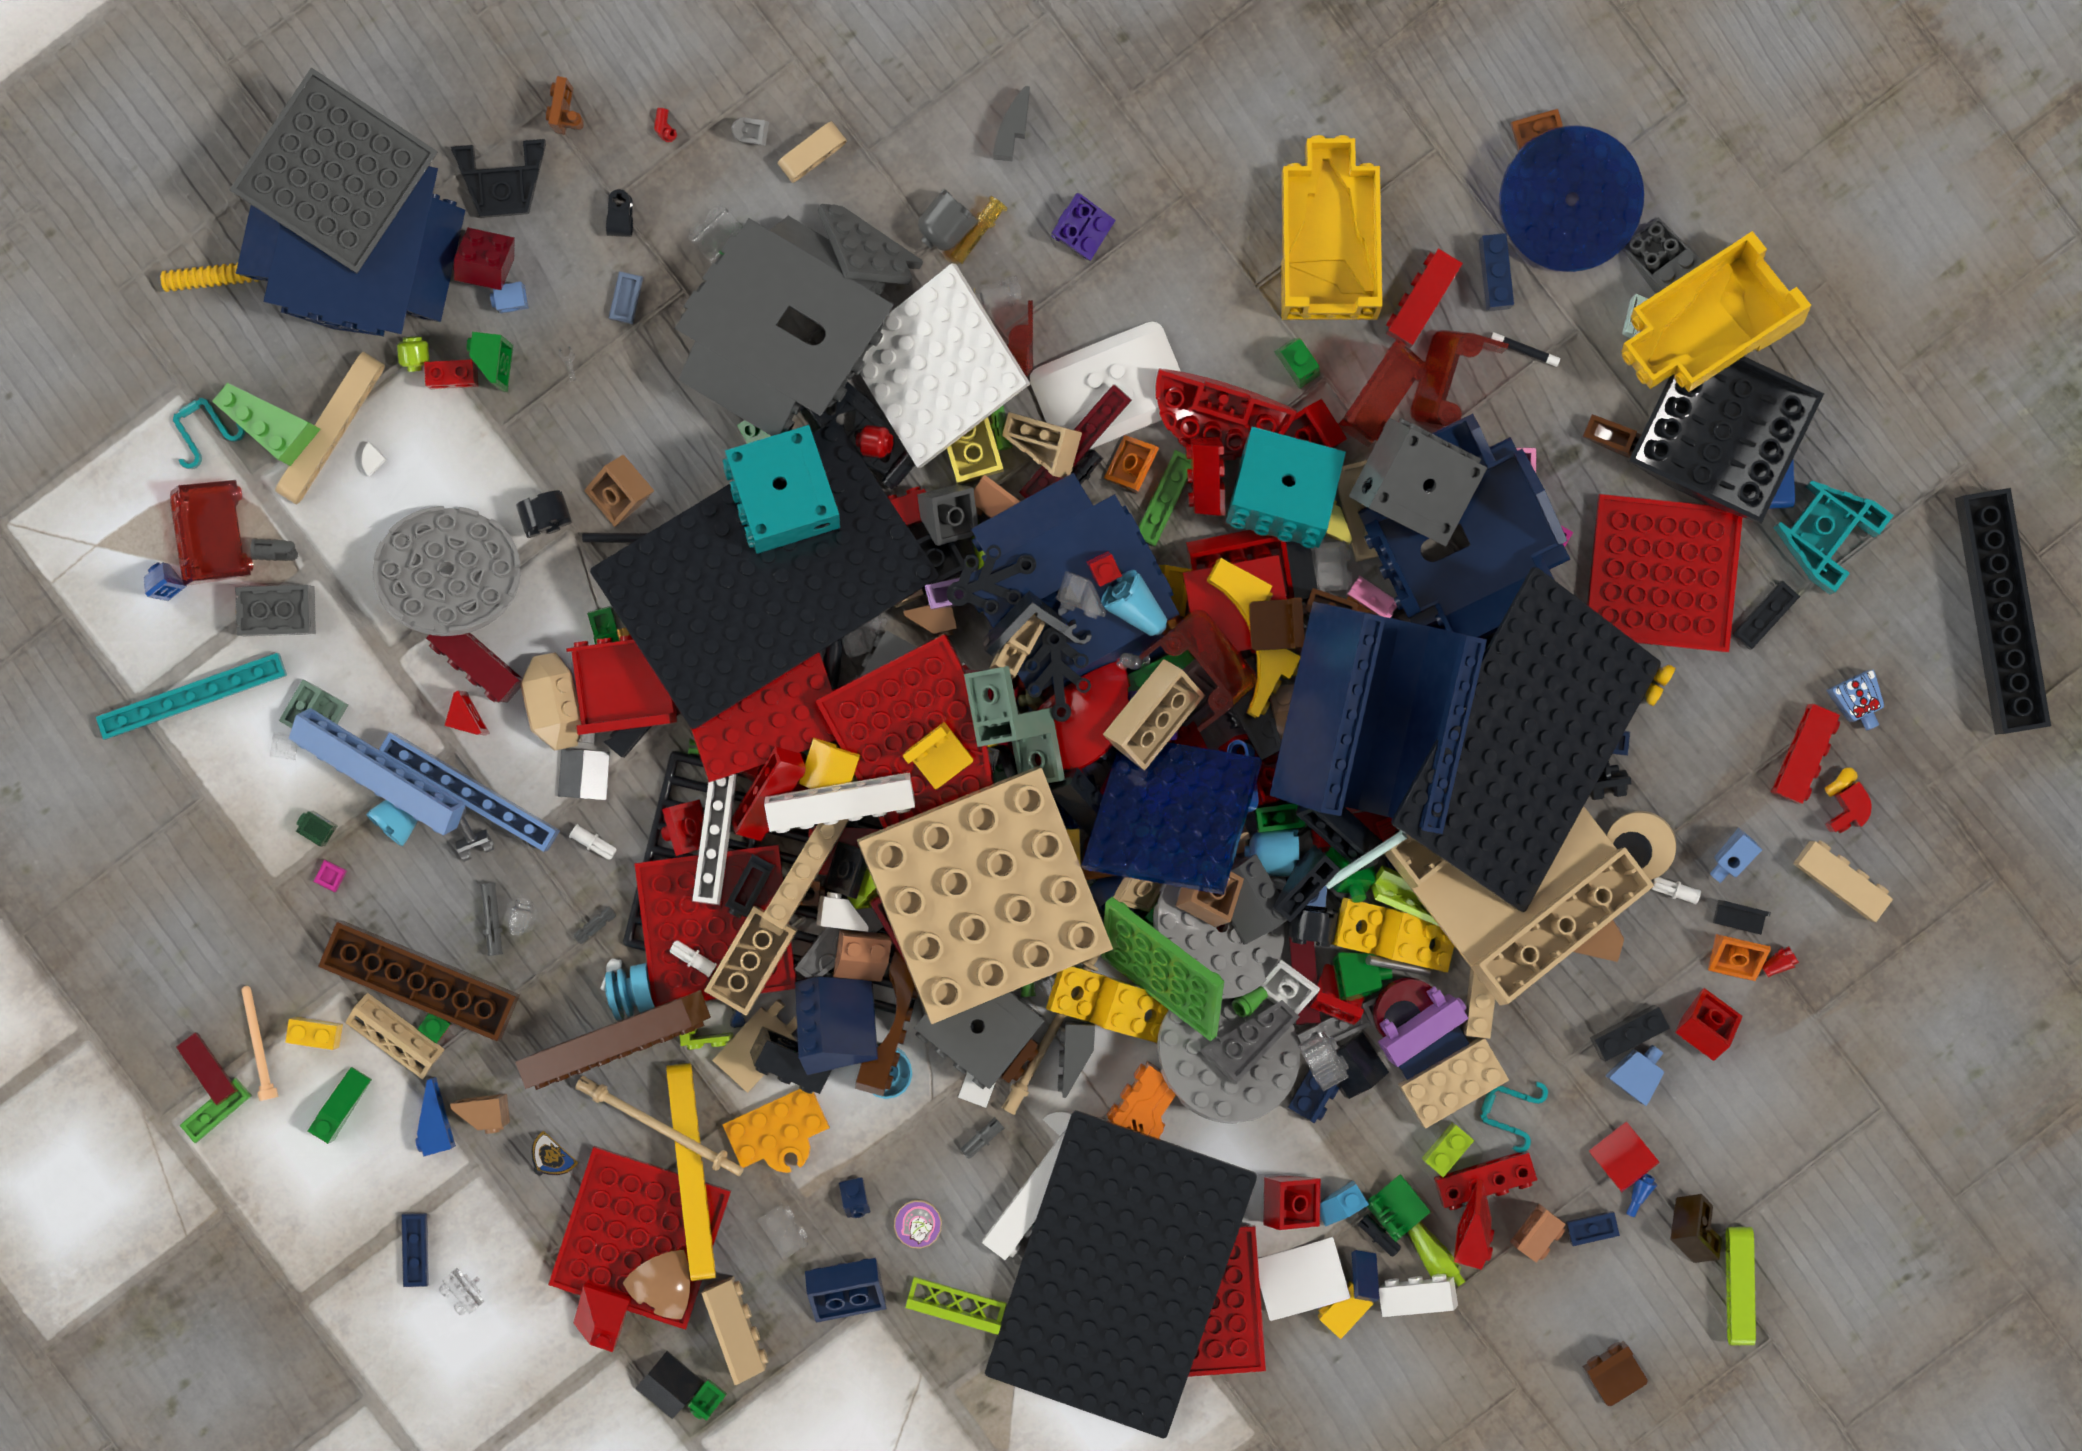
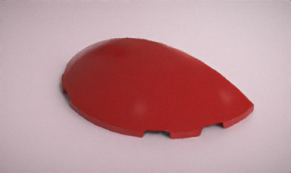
M1161 368L1158 370L1156 399L1160 410V417L1167 430H1170L1185 448L1186 445H1190V438L1219 437L1224 446V454H1221L1223 460H1235L1237 457L1242 456L1251 427L1283 435L1291 425L1297 410L1280 402L1232 384L1181 371Z
M1121 660L1107 664L1082 676V678H1087L1091 683V688L1086 693L1079 692L1074 683L1064 687L1065 703L1071 708V716L1064 722L1054 719L1063 771L1076 767L1082 769L1098 760L1112 747V744L1103 734L1129 703L1128 687H1131L1127 670ZM1081 681L1079 688L1081 690L1087 689L1088 683ZM1055 695L1049 698L1037 710L1052 708L1056 704ZM1060 707L1057 709L1058 716L1063 717L1066 714L1065 708ZM1007 746L1009 751L1014 755L1013 746ZM1036 754L1035 762L1040 766L1041 757L1039 754Z

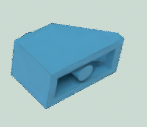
M1354 1180L1320 1201V1218L1325 1227L1346 1219L1369 1205Z

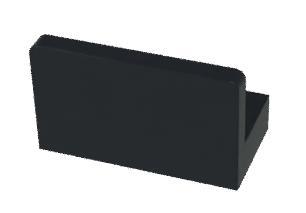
M1718 900L1713 923L1761 935L1766 916L1770 917L1771 912Z

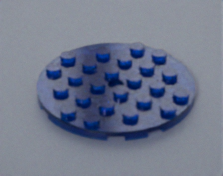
M1580 125L1556 127L1528 141L1519 149L1512 162L1509 163L1504 173L1499 193L1501 220L1514 246L1536 264L1563 272L1591 269L1617 255L1634 235L1644 207L1642 175L1628 149L1608 133ZM1570 192H1575L1578 200L1576 204L1569 206L1566 203V196Z

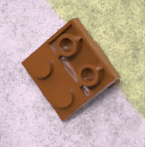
M557 76L556 83L553 82L551 85L550 97H553L552 105L547 107L546 120L555 133L565 135L566 127L581 130L584 126V121L579 113L569 111L574 88L566 77Z
M1558 109L1511 122V128L1524 169L1571 155L1569 148L1572 145L1570 136L1565 134Z

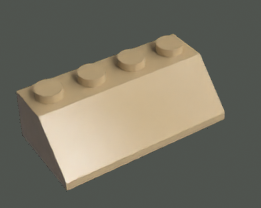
M1163 659L1103 735L1116 749L1145 771L1205 695L1181 668Z
M734 1276L707 1285L701 1294L734 1385H737L765 1371V1363H768V1357L764 1349L760 1350L757 1342L760 1340V1335L757 1327H752L749 1318L752 1317L748 1303H743L741 1295L744 1292L740 1281H735Z

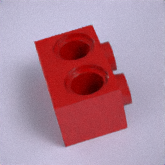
M472 359L424 362L425 386L431 390L479 387L478 366Z

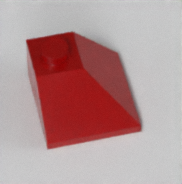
M584 1283L573 1323L589 1345L613 1352L620 1337L631 1298Z

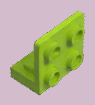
M698 1029L682 1036L679 1035L680 1045L687 1046V1050L700 1049L705 1043H711V1047L725 1046L733 1038V1032L694 1036Z

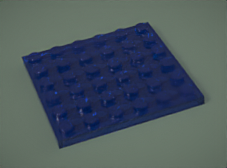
M1167 742L1144 771L1117 749L1082 863L1083 869L1224 895L1262 765L1261 758Z

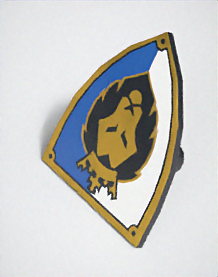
M544 1131L533 1142L531 1150L534 1172L539 1176L542 1174H566L578 1164L570 1154Z

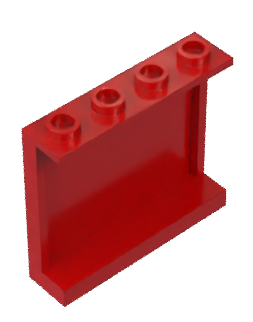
M1279 555L1231 563L1272 585L1270 592L1273 595L1270 600L1287 599ZM1213 567L1182 572L1197 656L1205 650L1211 662L1218 660V655L1227 654L1228 658L1241 656V651L1250 649L1251 653H1256L1251 648V636L1247 622L1236 605L1222 591L1207 582Z
M631 635L620 636V641L612 642L611 638L597 639V644L589 645L588 641L574 642L573 648H566V652H572L581 719V725H576L578 735L677 722L675 703Z

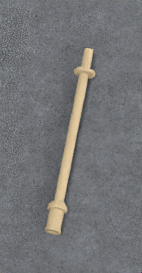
M1100 955L1081 962L1083 965L1081 969L1098 971L1099 968L1094 965ZM1078 986L1073 988L1071 992L1072 998L1078 995ZM1060 1013L1055 1015L1037 1048L1039 1053L1032 1062H1029L1021 1079L1015 1084L1012 1083L1010 1087L1012 1090L1001 1107L1007 1112L1015 1115L1024 1096H1028V1084L1066 1015Z
M582 1076L581 1080H578L576 1090L592 1097V1100L596 1103L604 1101L712 1161L713 1170L716 1171L723 1167L737 1176H741L743 1173V1167L726 1158L727 1151L722 1150L719 1154L613 1096L608 1092L607 1086L604 1084L599 1085L586 1078V1076Z

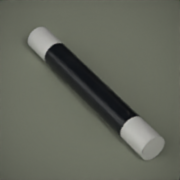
M1495 332L1492 333L1490 338L1491 342L1555 367L1560 362L1559 357Z

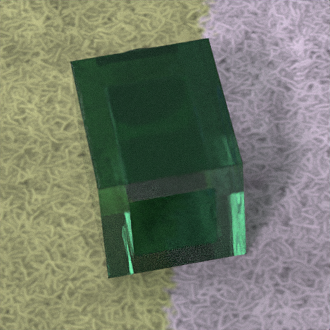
M308 811L307 814L304 812L299 817L296 823L298 828L295 832L322 847L326 846L338 825L315 811Z

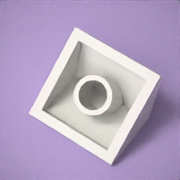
M1279 959L1267 975V980L1261 985L1267 991V999L1274 1004L1283 1000L1297 1015L1320 990L1318 986Z

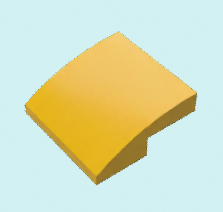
M813 737L805 762V774L800 779L799 784L809 789L850 783L860 755L837 748L836 744Z

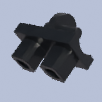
M1608 761L1590 797L1592 800L1605 798L1604 788L1612 787V794L1614 796H1626L1628 785L1632 784L1631 777L1628 776L1626 770L1619 771L1618 765L1610 766Z

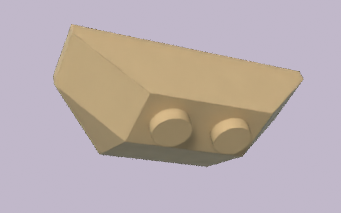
M556 652L532 657L520 682L531 731L554 751L578 746L579 735L577 734L576 725H581V719L571 671Z

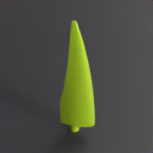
M1421 1221L1408 1231L1414 1247L1431 1278L1433 1275L1446 1274V1277H1454L1457 1287L1465 1282L1460 1274L1461 1267L1458 1263L1454 1262L1451 1252Z

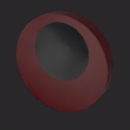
M1411 977L1400 978L1388 984L1378 995L1373 1010L1374 1023L1379 1034L1383 1038L1386 1036L1379 1025L1385 1019L1393 1022L1397 1029L1434 1004L1427 994V991L1433 987L1420 979Z

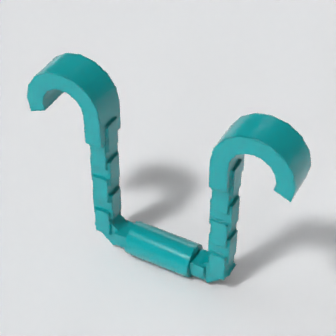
M199 398L197 401L194 400L181 408L177 414L174 413L173 422L195 456L194 461L190 464L185 459H179V463L187 469H195L200 466L202 455L188 432H186L180 419L192 414L201 405H205L206 410L226 439L237 442L245 435V430L236 424L238 433L231 436L208 399Z
M1535 1081L1536 1086L1542 1090V1094L1538 1098L1522 1094L1501 1085L1486 1094L1481 1108L1482 1114L1480 1117L1483 1123H1488V1125L1499 1127L1502 1130L1524 1137L1525 1142L1522 1146H1513L1512 1149L1516 1152L1521 1153L1529 1149L1531 1145L1530 1136L1521 1129L1511 1127L1502 1122L1499 1123L1490 1118L1488 1119L1487 1114L1491 1111L1496 1097L1495 1092L1498 1090L1536 1104L1544 1102L1548 1097V1089L1543 1083Z

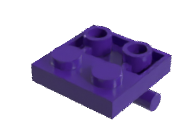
M1076 193L1067 209L1060 216L1056 227L1051 233V237L1058 242L1062 241L1086 260L1091 261L1116 220L1086 197Z

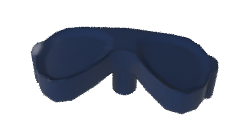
M732 1008L734 1013L730 1020V1026L733 1028L743 1027L745 1021L742 1013Z

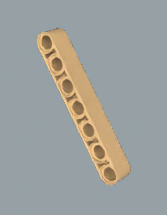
M362 352L357 357L315 424L321 430L293 464L287 468L278 482L275 492L296 505L300 503L381 376L385 364L365 352Z

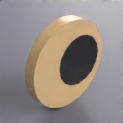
M1633 811L1624 814L1612 824L1608 831L1607 837L1616 849L1625 847L1650 880L1665 873L1674 860L1677 847L1675 834L1670 825L1662 817L1654 813Z

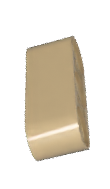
M831 121L784 155L777 164L789 180L794 183L843 147L847 140Z

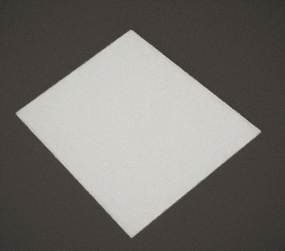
M967 1072L958 1098L986 1108L994 1085L990 1090L987 1087L981 1089L972 1081L974 1077Z

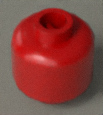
M867 425L861 432H858L856 446L860 448L863 456L883 458L892 450L893 435L889 433L886 427Z

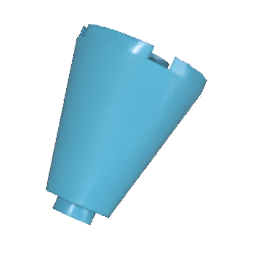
M1135 570L1123 573L1122 577L1116 579L1119 583L1114 588L1110 585L1102 596L1101 604L1106 610L1149 636L1160 635L1167 626L1166 616L1142 576Z
M384 800L366 814L376 826H379L390 839L400 846L406 843L418 822L412 815L396 808L388 800Z

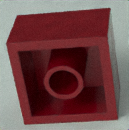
M467 227L454 258V280L502 290L514 261L515 237Z

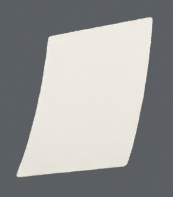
M1333 1237L1258 1258L1260 1288L1270 1321L1350 1298Z

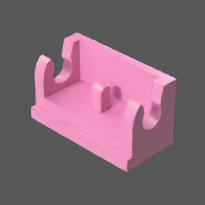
M1360 575L1346 594L1347 597L1349 596L1379 616L1391 618L1392 613L1397 608L1393 597Z

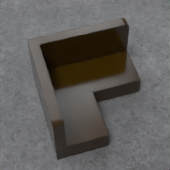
M1702 1194L1676 1198L1670 1240L1693 1263L1720 1260L1722 1238L1711 1228L1713 1205Z

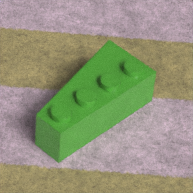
M229 383L222 388L212 401L275 458L289 466L293 464L321 430L315 425Z

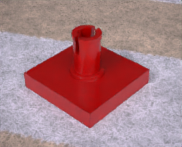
M700 799L662 809L667 826L662 828L661 835L665 841H672L675 855L678 856L699 850L704 820Z

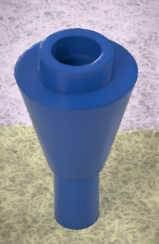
M1645 1174L1633 1184L1632 1201L1626 1212L1627 1215L1635 1217L1640 1205L1657 1187L1653 1176Z

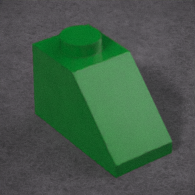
M1288 804L1256 808L1255 816L1258 833L1305 827V822L1296 815L1298 805Z

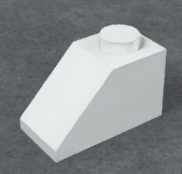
M827 892V897L820 896L816 925L868 932V925L849 900L841 898L842 894Z

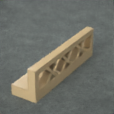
M369 993L354 1006L346 1021V1024L421 1079L427 1076L433 1064L445 1050ZM357 1016L363 1020L365 1025L358 1022L355 1017ZM376 1032L382 1034L384 1039L380 1038ZM395 1046L401 1048L404 1053L399 1052ZM415 1060H417V1061H419L421 1064H423V1065L425 1066L424 1069H422L420 1066H418V1065L416 1064Z

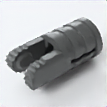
M252 539L250 549L252 560L293 561L298 557V552L292 541Z

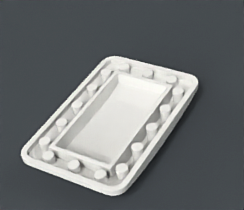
M1148 322L1037 367L1030 374V384L1045 421L1071 430L1076 428L1113 384L1117 385L1132 399L1129 405L1089 449L1091 450L1162 421L1156 399L1158 370L1161 368L1180 371V368L1162 326L1157 322Z

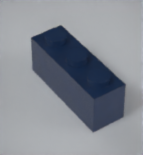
M1507 233L1484 235L1478 241L1486 312L1511 309L1514 306Z

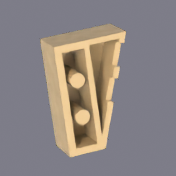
M1008 412L1002 436L1021 451L1026 452L1036 463L1045 467L1050 474L1064 478L1071 474L1082 432Z

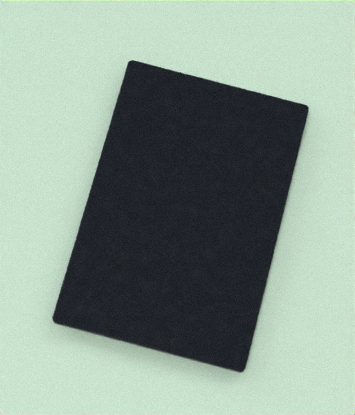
M836 421L830 422L812 433L839 512L840 528L756 554L754 547L749 548L744 528L747 527V524H741L737 504L740 503L734 502L731 487L728 484L590 569V573L692 729H697L938 579L939 574Z
M1532 567L1483 654L1443 834L1422 831V828L1419 827L1423 807L1428 801L1429 783L1432 784L1435 773L1433 764L1439 742L1437 739L1391 820L1392 825L1518 911L1525 912L1658 672L1661 661L1541 569ZM1461 726L1452 727L1451 730H1457L1460 736ZM1447 747L1445 748L1444 757L1447 754L1452 755V751ZM1448 785L1446 788L1443 789V792L1445 794L1447 792ZM1432 809L1431 813L1435 817H1441L1442 810L1436 813Z
M1077 1110L1073 1111L1001 1322L999 1334L996 1337L985 1369V1375L1156 1437L1166 1438L1254 1189L1257 1174L1248 1169Z

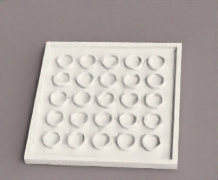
M953 263L886 316L881 330L883 337L877 346L873 345L866 351L863 358L865 364L860 372V375L917 468H922L1030 385L1024 372L958 266Z

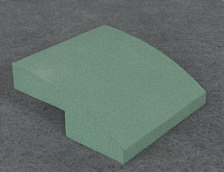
M302 679L279 721L292 729L296 715L312 708L338 724L349 704Z

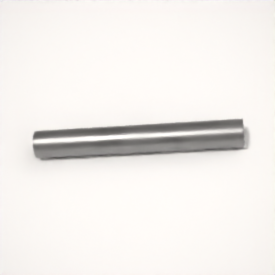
M1371 955L1366 957L1367 965L1430 976L1432 971L1430 968Z

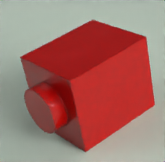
M1109 551L1087 561L1090 571L1100 587L1122 577L1113 555Z

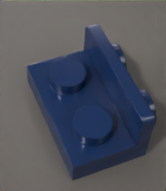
M1311 1065L1290 1101L1288 1108L1314 1124L1317 1119L1321 1121L1327 1111V1108L1324 1106L1329 1098L1331 1100L1334 1099L1339 1090L1337 1086L1338 1081Z

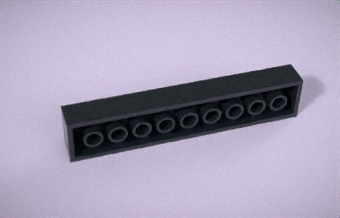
M2011 488L1955 498L1995 735L2050 727L2051 721Z

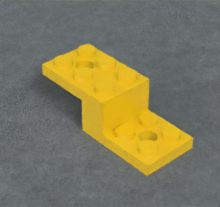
M1344 897L1338 915L1334 942L1331 943L1335 946L1375 954L1391 960L1447 973L1454 950L1453 943L1443 930L1435 924L1406 912L1365 902L1354 903L1352 899ZM1361 920V922H1362V927H1361V929L1357 932V931H1356V924H1357L1358 921ZM1434 938L1435 946L1433 949L1430 950L1429 944L1430 941Z
M1074 966L1057 972L1046 1005V1009L1049 1011L1085 1020L1104 1029L1154 1043L1158 1041L1160 1026L1169 1010L1149 995L1145 989L1116 978ZM1078 986L1079 993L1075 998H1072L1071 992L1073 988ZM1151 1009L1152 1016L1149 1020L1145 1021V1013Z

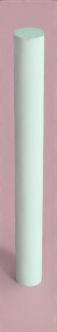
M1402 831L1393 835L1341 869L1325 886L1328 889L1332 888L1407 839V835Z

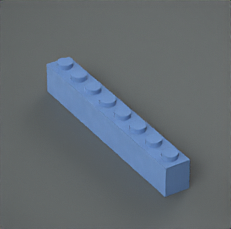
M312 708L296 715L288 739L295 742L300 748L306 749L319 760L332 765L337 771L354 779L356 783L364 785L377 796L391 802L396 808L412 815L415 820L428 825L436 833L445 835L458 827L466 805L465 803Z
M389 732L379 749L382 753L466 804L465 806L543 852L550 849L560 832L559 829L396 733Z

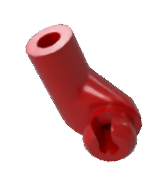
M657 108L654 130L663 141L672 142L676 139L677 132L667 123L669 110Z

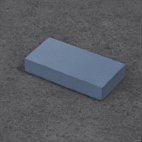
M619 271L609 319L633 324L643 282L642 276Z

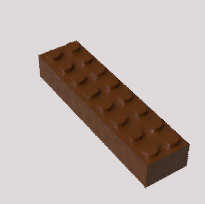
M346 921L336 922L318 965L322 969L495 1041L502 1039L520 997V994Z
M699 990L541 1050L515 1063L525 1089L535 1086V1089L538 1090L551 1083L586 1072L596 1066L605 1065L615 1059L631 1055L636 1051H642L655 1044L690 1033L695 1029L705 1026L703 1021L711 1018L702 992Z

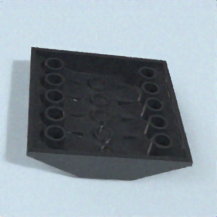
M1745 356L1690 392L1685 387L1678 385L1674 377L1675 374L1671 375L1628 462L1666 485L1699 501L1762 524L1824 393Z

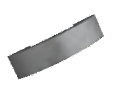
M1378 996L1362 1003L1361 1008L1364 1009L1361 1019L1355 1025L1335 1017H1329L1321 1021V1023H1317L1297 1034L1306 1056L1309 1057L1328 1048L1329 1045L1369 1026H1374L1373 1010Z

